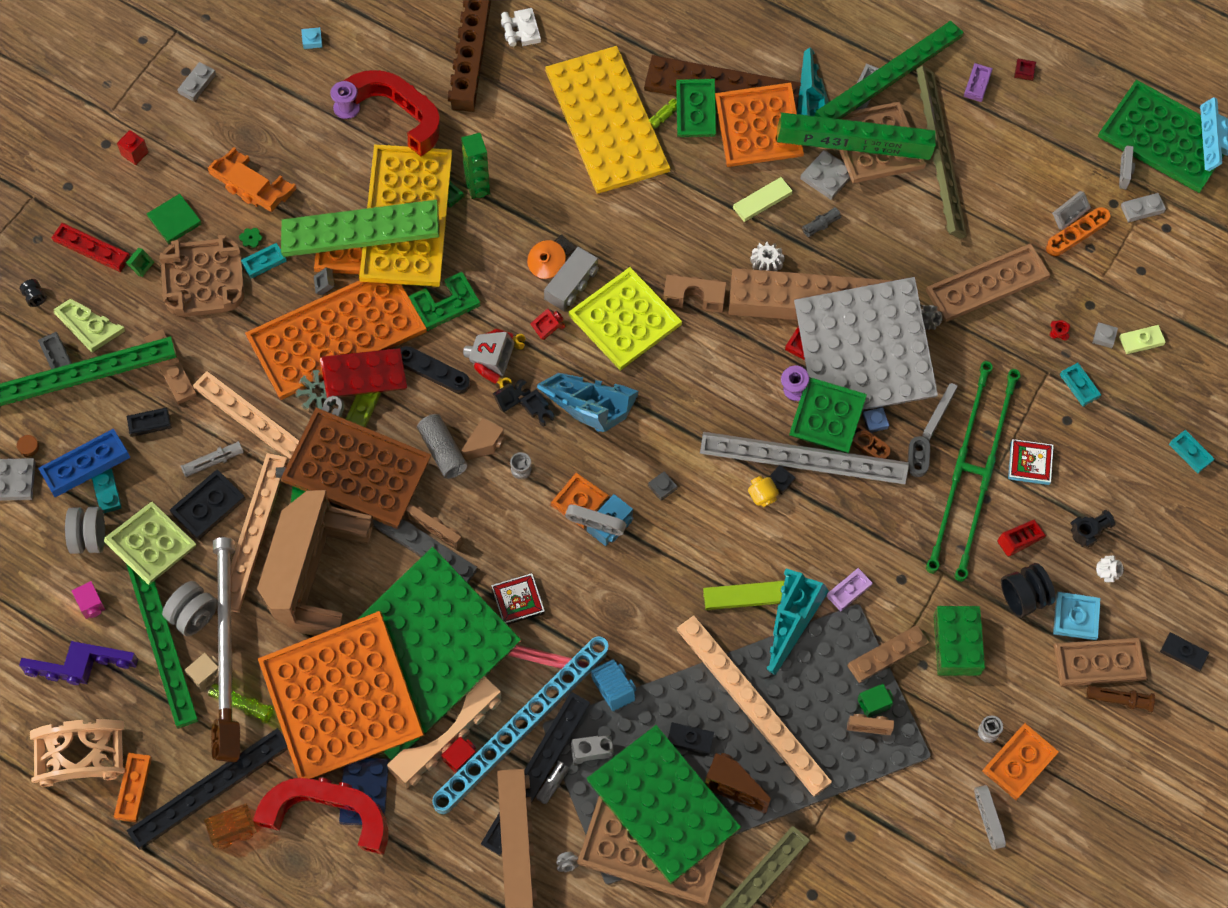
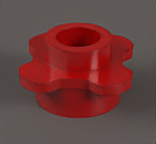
M1063 320L1052 321L1050 324L1052 330L1049 336L1052 339L1061 338L1064 341L1068 340L1070 337L1068 334L1070 324Z

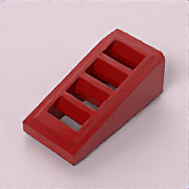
M1034 519L1003 532L997 542L1009 557L1044 539L1046 535ZM1029 528H1030L1031 531L1034 533V535H1035L1034 537L1032 536V534H1031L1030 531L1028 530Z

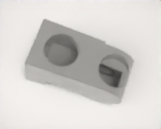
M611 736L572 739L570 747L574 765L582 764L584 761L606 759L614 755Z

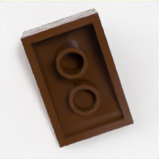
M716 753L706 776L705 784L712 793L766 814L771 798L737 761L733 760L732 756L726 753H721V755Z

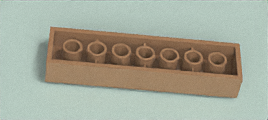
M732 268L728 315L798 320L794 303L795 299L880 284L892 280Z

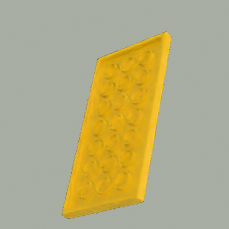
M617 46L545 67L546 74L597 194L670 172V166Z
M374 144L367 208L437 200L439 203V237L363 247L359 275L360 282L440 287L452 150L432 148L420 157L411 148L406 146Z

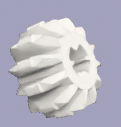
M766 242L765 246L759 243L757 248H754L752 251L750 262L753 264V270L778 271L783 267L784 255H782L781 248L776 249V244L769 246V243Z

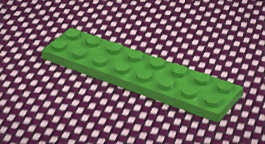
M437 200L282 219L281 254L283 257L437 238L439 237V203Z

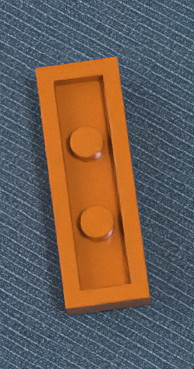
M128 753L125 773L123 774L114 813L115 820L138 821L152 760L151 756Z

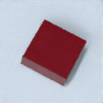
M1018 58L1014 78L1033 81L1036 62Z

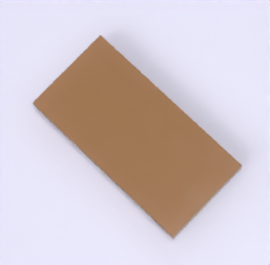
M1140 638L1054 644L1060 687L1146 681L1147 679Z

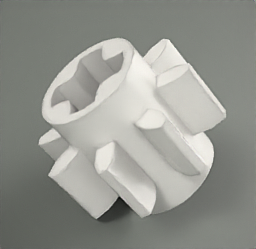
M1105 556V558H1101V561L1097 563V574L1099 577L1104 578L1105 582H1115L1123 574V564L1121 561L1115 560V556Z

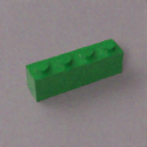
M481 133L461 137L465 181L471 199L482 198L490 194L487 150Z

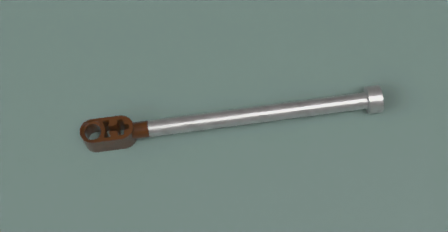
M221 537L213 540V553L217 555L219 719H215L212 724L211 754L213 760L237 762L240 756V724L238 721H232L230 555L235 552V541L232 538Z

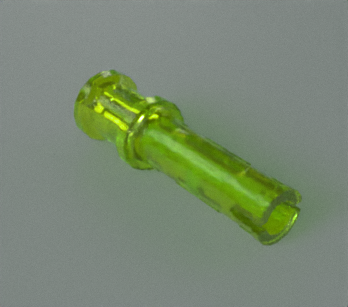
M213 683L211 687L214 689H209L208 696L219 700V685ZM232 691V706L243 710L246 716L250 717L252 715L261 719V722L264 724L270 720L274 706H267L258 702V699L254 697L248 699Z

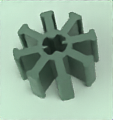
M319 370L311 372L313 383L306 379L305 375L299 381L300 384L302 383L308 388V390L298 389L296 391L297 398L309 396L306 403L301 405L305 410L309 408L312 401H315L317 408L322 409L321 399L324 402L327 399L324 381L322 383L319 382ZM315 386L322 390V393L319 395L320 397H317L316 393H312ZM330 402V406L332 407L335 404V402Z

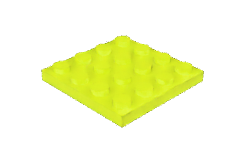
M631 267L569 311V317L620 371L682 325V321Z

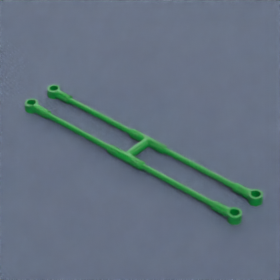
M989 361L982 362L979 369V387L963 446L960 448L955 465L950 494L936 545L933 547L930 560L926 564V570L929 573L933 574L938 571L941 543L957 484L960 482L963 470L983 476L980 485L981 491L965 552L961 557L959 568L954 574L955 579L959 582L965 581L968 576L967 568L972 542L985 493L988 491L996 461L995 455L1010 398L1013 395L1016 382L1020 378V372L1017 369H1011L1007 375L1006 397L991 454L988 456L985 468L966 463L967 447L982 391L986 386L988 375L993 369V365ZM929 564H934L936 568H931ZM962 572L965 576L960 577L958 573Z

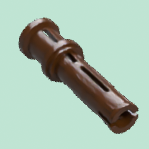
M1088 685L1086 699L1127 705L1129 709L1140 708L1146 709L1151 713L1153 712L1155 704L1154 693L1148 695L1137 693L1136 690L1123 692Z

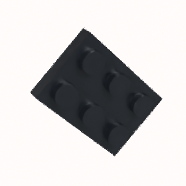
M216 469L169 511L197 540H200L244 502L246 498Z

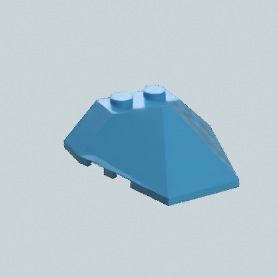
M557 373L537 384V388L576 420L594 427L595 430L600 432H606L626 419L639 392L619 384H614V387L604 386L602 381L598 380L595 381V384L584 382L583 377Z

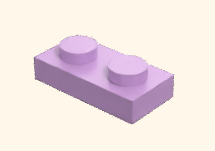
M857 568L828 592L826 597L841 612L868 590L873 583Z

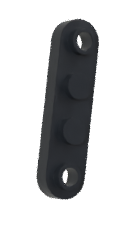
M410 346L400 348L404 368L454 393L462 394L468 391L470 380L467 374ZM406 353L410 354L408 357L403 356ZM458 379L463 380L461 383L456 382Z

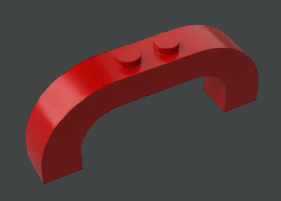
M380 70L362 71L343 80L351 82L357 88L358 93L353 101L356 105L372 96H384L394 101L419 121L420 124L407 132L408 147L420 157L436 145L439 138L438 110L428 97L421 94L413 85H410L393 73Z
M293 778L277 784L262 798L253 818V821L260 827L280 831L284 816L293 805L302 801H311L360 814L362 831L358 846L363 851L384 855L388 843V824L380 807L368 795L352 788V785L340 782L339 785L332 784V781L325 778H319L318 780Z

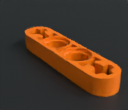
M1103 207L1096 208L1051 237L1046 246L1047 253L1051 256H1060L1105 227L1111 217L1109 210ZM1097 216H1104V219L1100 218L1096 221V223L1094 222L1097 219ZM1086 223L1090 225L1091 229L1083 230L1081 224ZM1072 233L1076 239L1069 240L1066 238V234ZM1062 241V243L1060 244L1059 248H1057V247L1053 248V247H1052V245L1056 246V245H1058V244Z

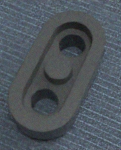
M918 436L910 441L908 447V472L914 477H922L929 468L930 443L926 438ZM920 447L922 451H917L915 448ZM914 466H919L921 469L916 470Z

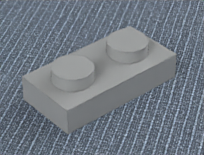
M199 62L177 89L178 93L195 102L215 77L216 71Z
M1159 193L1122 202L1121 204L1122 211L1128 222L1162 214L1166 210Z

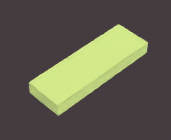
M780 177L735 203L733 209L746 222L792 195V190Z

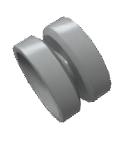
M82 507L68 508L65 519V537L70 554L83 553L85 548L89 553H102L105 544V520L101 507H88L86 512H84Z
M189 581L171 595L163 608L162 615L169 623L176 625L177 629L184 636H192L200 631L212 618L217 609L218 601L210 593H204L203 587L196 581Z

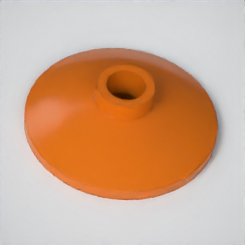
M551 240L541 241L530 250L527 259L528 267L536 277L551 279L565 264L566 254L562 246L557 242ZM547 255V259L543 261L542 257Z

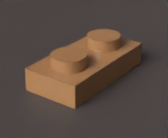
M854 714L849 717L847 722L848 731L891 735L894 728V720H888L884 716L867 718L864 714Z

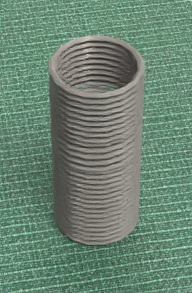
M432 414L423 418L418 423L417 429L444 478H454L463 473L467 468V463L439 414Z

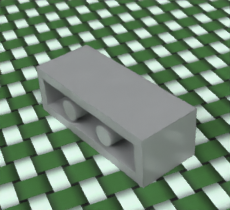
M577 247L544 289V300L563 311L568 306H572L579 291L582 292L586 288L589 278L594 277L598 272V258Z

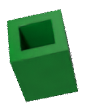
M884 684L861 692L857 700L864 715L870 718L890 710L894 698L891 691L886 689Z

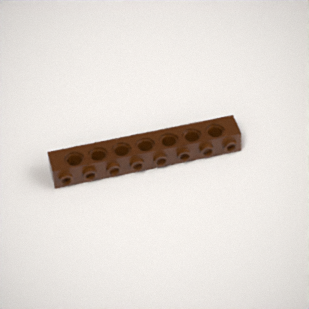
M463 0L465 11H461L460 22L463 24L462 27L458 28L460 43H456L455 54L458 55L457 59L454 58L453 60L455 74H451L450 86H452V90L448 91V102H451L452 110L475 111L491 0Z

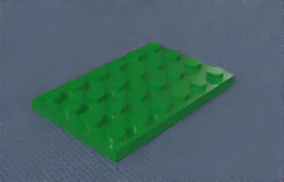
M1135 80L1098 134L1099 138L1124 151L1126 146H1133V157L1198 193L1201 192L1216 169L1214 168L1211 171L1205 170L1201 115L1138 80Z
M657 725L587 777L588 783L670 884L674 883L741 829V826Z

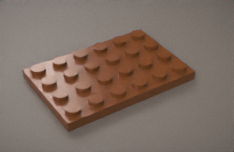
M316 407L281 477V481L303 491L326 490L330 502L357 513L371 515L372 519L398 529L431 459V454Z

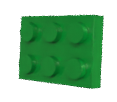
M715 79L676 80L677 137H716Z

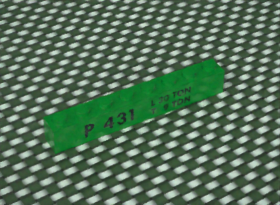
M782 112L777 126V142L926 160L931 159L936 146L935 130Z

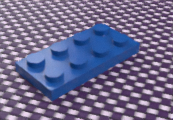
M112 429L38 469L53 496L57 497L131 457L115 430Z

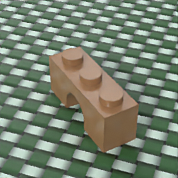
M678 274L667 275L663 302L667 306L683 308V302L687 296L697 295L703 301L702 310L722 313L726 282L716 279L704 280L699 277H682Z

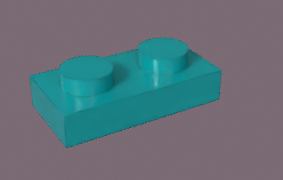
M275 243L242 259L241 262L252 279L286 262V257L282 256L280 247Z
M1079 363L1061 371L1060 376L1082 406L1100 398L1101 393Z
M1186 430L1169 443L1197 474L1214 461V458Z
M108 469L93 477L92 481L98 505L102 508L103 514L122 509L112 469Z

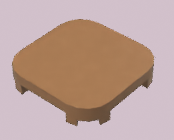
M218 235V239L179 243V240L171 241V245L163 253L160 252L162 297L170 313L180 317L222 313L234 310L243 301L245 290L241 262L242 256L238 244L228 239L226 235Z

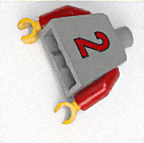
M494 329L486 334L476 336L474 345L465 346L463 354L464 357L469 358L470 362L474 365V369L482 377L494 384H500L501 389L504 387L503 383H510L512 385L510 378L505 377L502 379L500 376L505 374L513 346L519 350L523 349L525 344L522 342H525L526 337L523 334L513 336V333Z

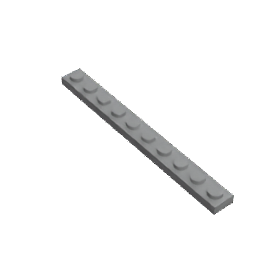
M703 432L700 454L899 484L906 483L909 462Z

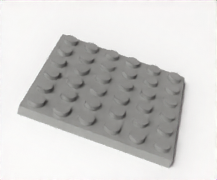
M915 277L794 300L809 377L867 394L863 410L938 397Z

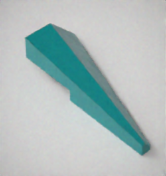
M811 48L804 51L797 114L815 116V112L829 103L823 80L817 75L819 66L814 64L813 55L815 52Z
M787 568L784 571L785 581L784 586L781 587L782 598L781 603L778 604L773 631L774 642L770 648V664L767 666V670L774 675L781 668L829 592L824 583L806 578L803 573Z

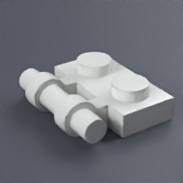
M532 8L514 11L515 18L509 17L508 12L501 14V24L506 31L505 39L510 47L516 46V41L521 40L522 46L541 43ZM512 27H517L518 31H513Z

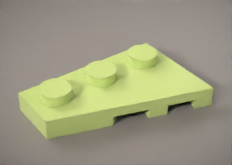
M72 299L67 300L54 309V314L91 353L125 332L123 326L115 325L108 318L91 312V309Z

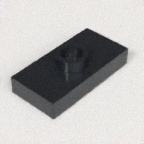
M167 407L126 416L131 437L172 428Z
M1171 632L1168 634L1160 650L1164 655L1197 672L1201 671L1209 654L1208 651Z
M671 723L668 739L674 747L710 754L714 732Z

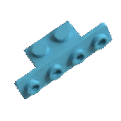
M1215 97L1200 106L1206 171H1211L1222 164V154L1228 156V118L1219 115L1218 100Z

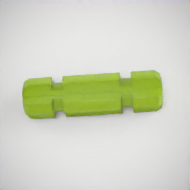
M671 99L668 104L656 113V116L654 115L649 119L654 129L661 125L660 122L663 123L677 110V100Z

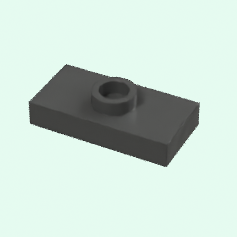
M57 331L38 340L51 369L72 364Z

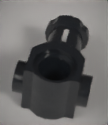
M1104 510L1101 515L1095 518L1077 517L1070 523L1072 525V537L1082 547H1091L1098 541L1096 537L1101 535L1102 530L1115 526L1116 523L1113 515L1109 511ZM1080 529L1085 530L1088 535L1082 534Z

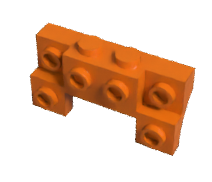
M235 147L225 156L215 159L208 167L209 174L223 182L228 192L237 194L247 204L252 203L256 207L260 205L270 212L281 201L286 202L297 189L296 184L287 182L281 175L270 184L267 178L246 166L250 161L249 156H244Z

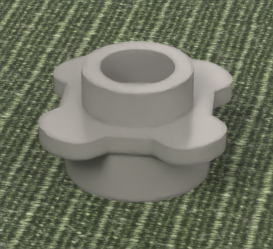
M573 852L560 854L556 861L557 865H559L557 870L559 872L574 870L579 866L577 864L578 856L574 855Z

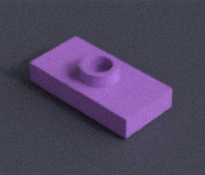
M974 63L963 97L982 102L993 68Z

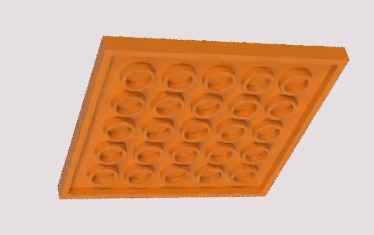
M381 611L258 658L298 778L314 779L425 736Z

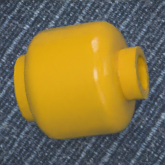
M761 475L751 480L752 485L748 488V492L755 505H762L764 508L777 501L776 497L779 492L770 477L763 479Z

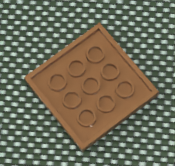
M900 102L854 110L842 118V120L910 127ZM839 150L852 183L924 169L926 166L924 159Z

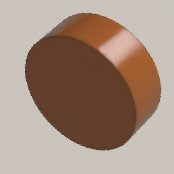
M24 435L17 441V449L21 455L30 457L38 452L39 443L34 436Z

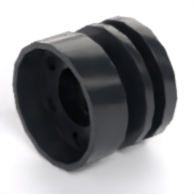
M1039 563L1030 564L1029 567L1022 568L1020 573L1014 571L1001 578V588L1005 600L1017 617L1022 618L1034 613L1036 607L1043 609L1046 605L1054 604L1056 600L1052 581Z

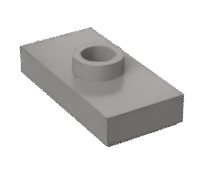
M1126 146L1121 156L1120 189H1127L1131 180V174L1135 170V163H1132L1133 146Z
M1079 191L1052 214L1059 229L1063 230L1091 209L1085 193Z

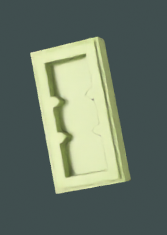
M1159 325L1123 333L1119 337L1126 354L1165 344V339Z

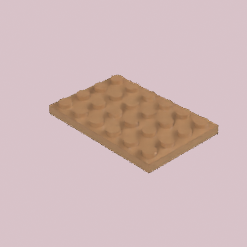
M599 796L577 864L707 906L726 841L674 883L670 884Z

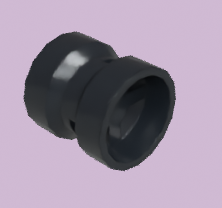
M36 279L25 281L19 288L22 295L26 297L25 300L30 307H37L47 299L44 291L40 290L41 286Z

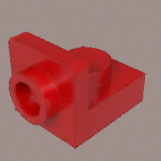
M549 308L530 323L542 340H545L558 328L564 329L566 327L562 322L564 320L563 316L558 311L554 312Z

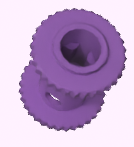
M347 81L334 84L330 94L335 102L333 105L335 115L341 119L355 117L360 110V104L356 105L353 102L358 93L357 88L354 84Z
M798 365L789 366L782 373L781 383L784 389L783 392L789 400L800 401L803 390L809 384L808 372L803 367Z

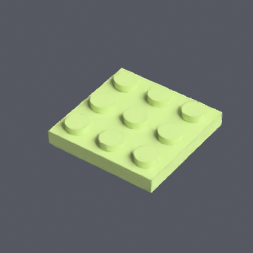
M153 502L142 508L104 539V542L148 585L196 547V543Z

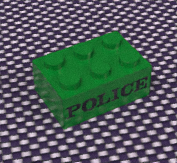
M937 606L933 614L937 676H981L985 668L980 606Z

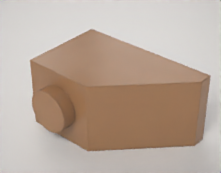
M482 418L461 450L465 461L494 454L497 448H501L506 440L504 429Z

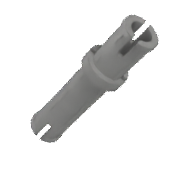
M239 441L222 449L219 447L215 452L180 466L185 477H188L220 462L226 463L227 459L244 452Z

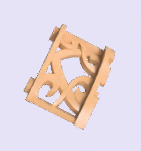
M96 719L94 724H91V722L83 724V720L63 722V725L59 727H53L50 724L31 730L30 740H34V777L31 778V782L39 783L41 787L53 786V783L75 778L103 777L104 780L116 779L118 775L125 773L122 750L124 721ZM94 734L95 737L92 740L97 742V744L87 741V736ZM75 735L79 736L84 745L93 749L77 764L68 761L60 754V752L69 747ZM111 735L113 736V748L107 746ZM64 737L65 742L61 745L58 743V739ZM103 751L113 753V767L101 765L103 760L110 762L108 757L102 754ZM53 766V770L47 773V768Z

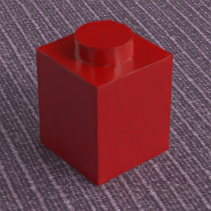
M131 130L117 142L121 156L134 165H137L149 153L145 140Z
M460 736L441 754L442 761L456 774L476 754V747L470 740L467 739L465 741Z

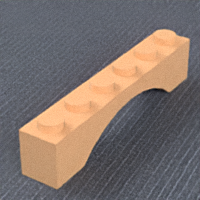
M484 677L466 695L462 711L449 730L438 739L426 745L403 749L387 764L389 772L407 789L411 785L415 786L422 779L421 775L426 770L430 771L437 765V760L441 757L442 753L460 736L464 739L474 724L478 725L483 721L486 712L490 709L494 710L500 704L501 691Z

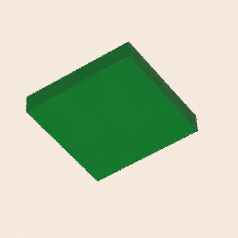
M181 194L176 195L146 213L168 245L171 241L179 239L202 225L201 220Z

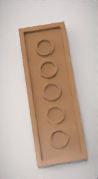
M1030 243L930 285L926 288V292L934 306H938L937 311L941 312L942 319L946 323L1047 280L1050 277V273Z

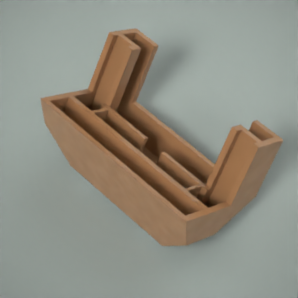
M326 490L306 491L281 511L257 588L259 595L274 619L298 633L317 636L345 625L343 613L308 606L307 602L327 536L369 544L374 527L371 515L331 507Z

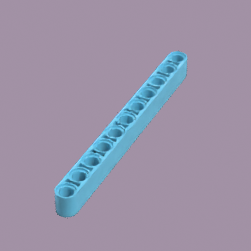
M598 636L591 639L435 793L432 802L437 813H449L591 672L590 670L594 669L606 657L608 642L605 638ZM599 644L603 646L604 651L597 653L593 650V646ZM584 659L588 661L589 665L586 668H581L577 662ZM569 674L573 676L574 680L571 683H565L562 677ZM553 689L559 695L556 698H550L546 693ZM534 705H540L543 711L536 714L532 712L531 708ZM519 720H524L528 725L524 729H519L515 724ZM508 735L512 738V741L507 745L500 742L501 737ZM487 751H494L497 756L493 760H487L484 755ZM477 766L481 772L477 776H472L468 772L471 767ZM456 782H462L465 785V788L460 792L453 790L452 787ZM444 797L449 800V804L442 808L437 805V801Z

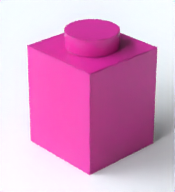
M92 581L71 590L85 619L97 617L102 611L106 610Z

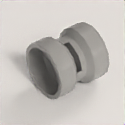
M523 452L514 454L510 460L511 473L517 479H526L531 474L530 456Z
M993 715L985 717L978 727L980 739L988 743L996 741L1003 730L1002 721Z

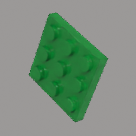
M809 377V384L802 392L789 436L849 453L867 394Z

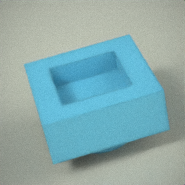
M320 27L301 29L303 49L322 47Z

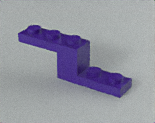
M71 641L64 665L21 658L19 666L24 674L29 677L36 678L40 675L45 676L46 679L51 681L61 679L67 680L66 682L69 684L79 685L80 683L87 684L94 660L102 665L113 663L120 668L128 669L129 667L136 668L138 658L133 652Z

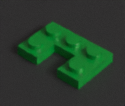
M463 272L444 279L445 285L452 296L440 302H434L427 288L408 296L427 331L481 306L479 299Z

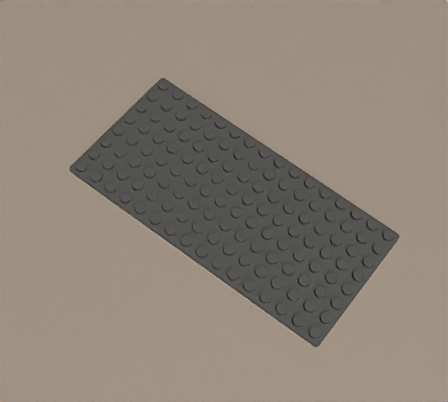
M855 604L843 609L841 612L837 611L809 622L776 675L767 670V666L770 664V648L773 646L774 636L726 653L832 781L827 788L813 797L702 662L636 687L634 692L635 701L615 711L611 710L605 700L589 705L556 761L557 764L558 761L564 764L560 772L565 765L571 768L563 780L585 835L587 834L599 795L588 783L587 777L655 725L659 727L667 738L672 722L714 732L709 755L678 747L675 748L704 783L716 753L720 755L721 753H726L732 756L733 760L737 761L771 798L768 810L764 814L713 793L741 826V829L734 835L929 759L930 752L890 667L859 683L847 666L849 662L879 646L861 606ZM884 684L885 688L889 689L893 695V704L890 710L870 718L884 716L888 720H894V728L891 735L848 731L847 722L849 717L854 714H864L857 700L859 694ZM554 719L549 720L543 724V730L545 734L547 733ZM611 736L614 749L612 757L584 761L582 764H573L570 747L572 739ZM601 872L602 878L607 885L623 880L622 878Z

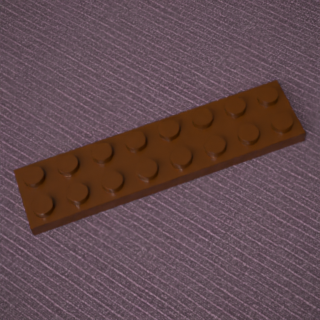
M652 55L644 90L677 96L676 80L715 79V93L791 83L796 107L801 83Z

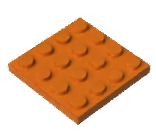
M791 83L715 93L727 167L803 157L802 145L777 142V126L781 112L797 114Z

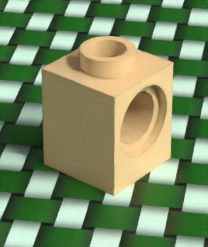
M206 653L202 654L185 669L188 677L201 691L218 678V660L214 656L209 658Z

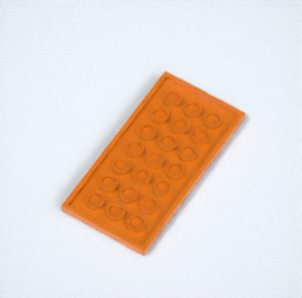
M359 280L247 331L245 335L278 398L283 400L295 394L298 389L304 390L307 388L302 383H299L304 375L306 379L313 383V376L311 375L313 370L320 371L318 373L319 382L324 380L320 362L322 356L392 349L426 333L427 329L401 284L360 282Z

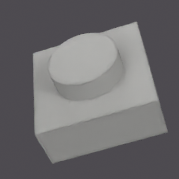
M1098 322L1092 343L1112 349L1118 328Z

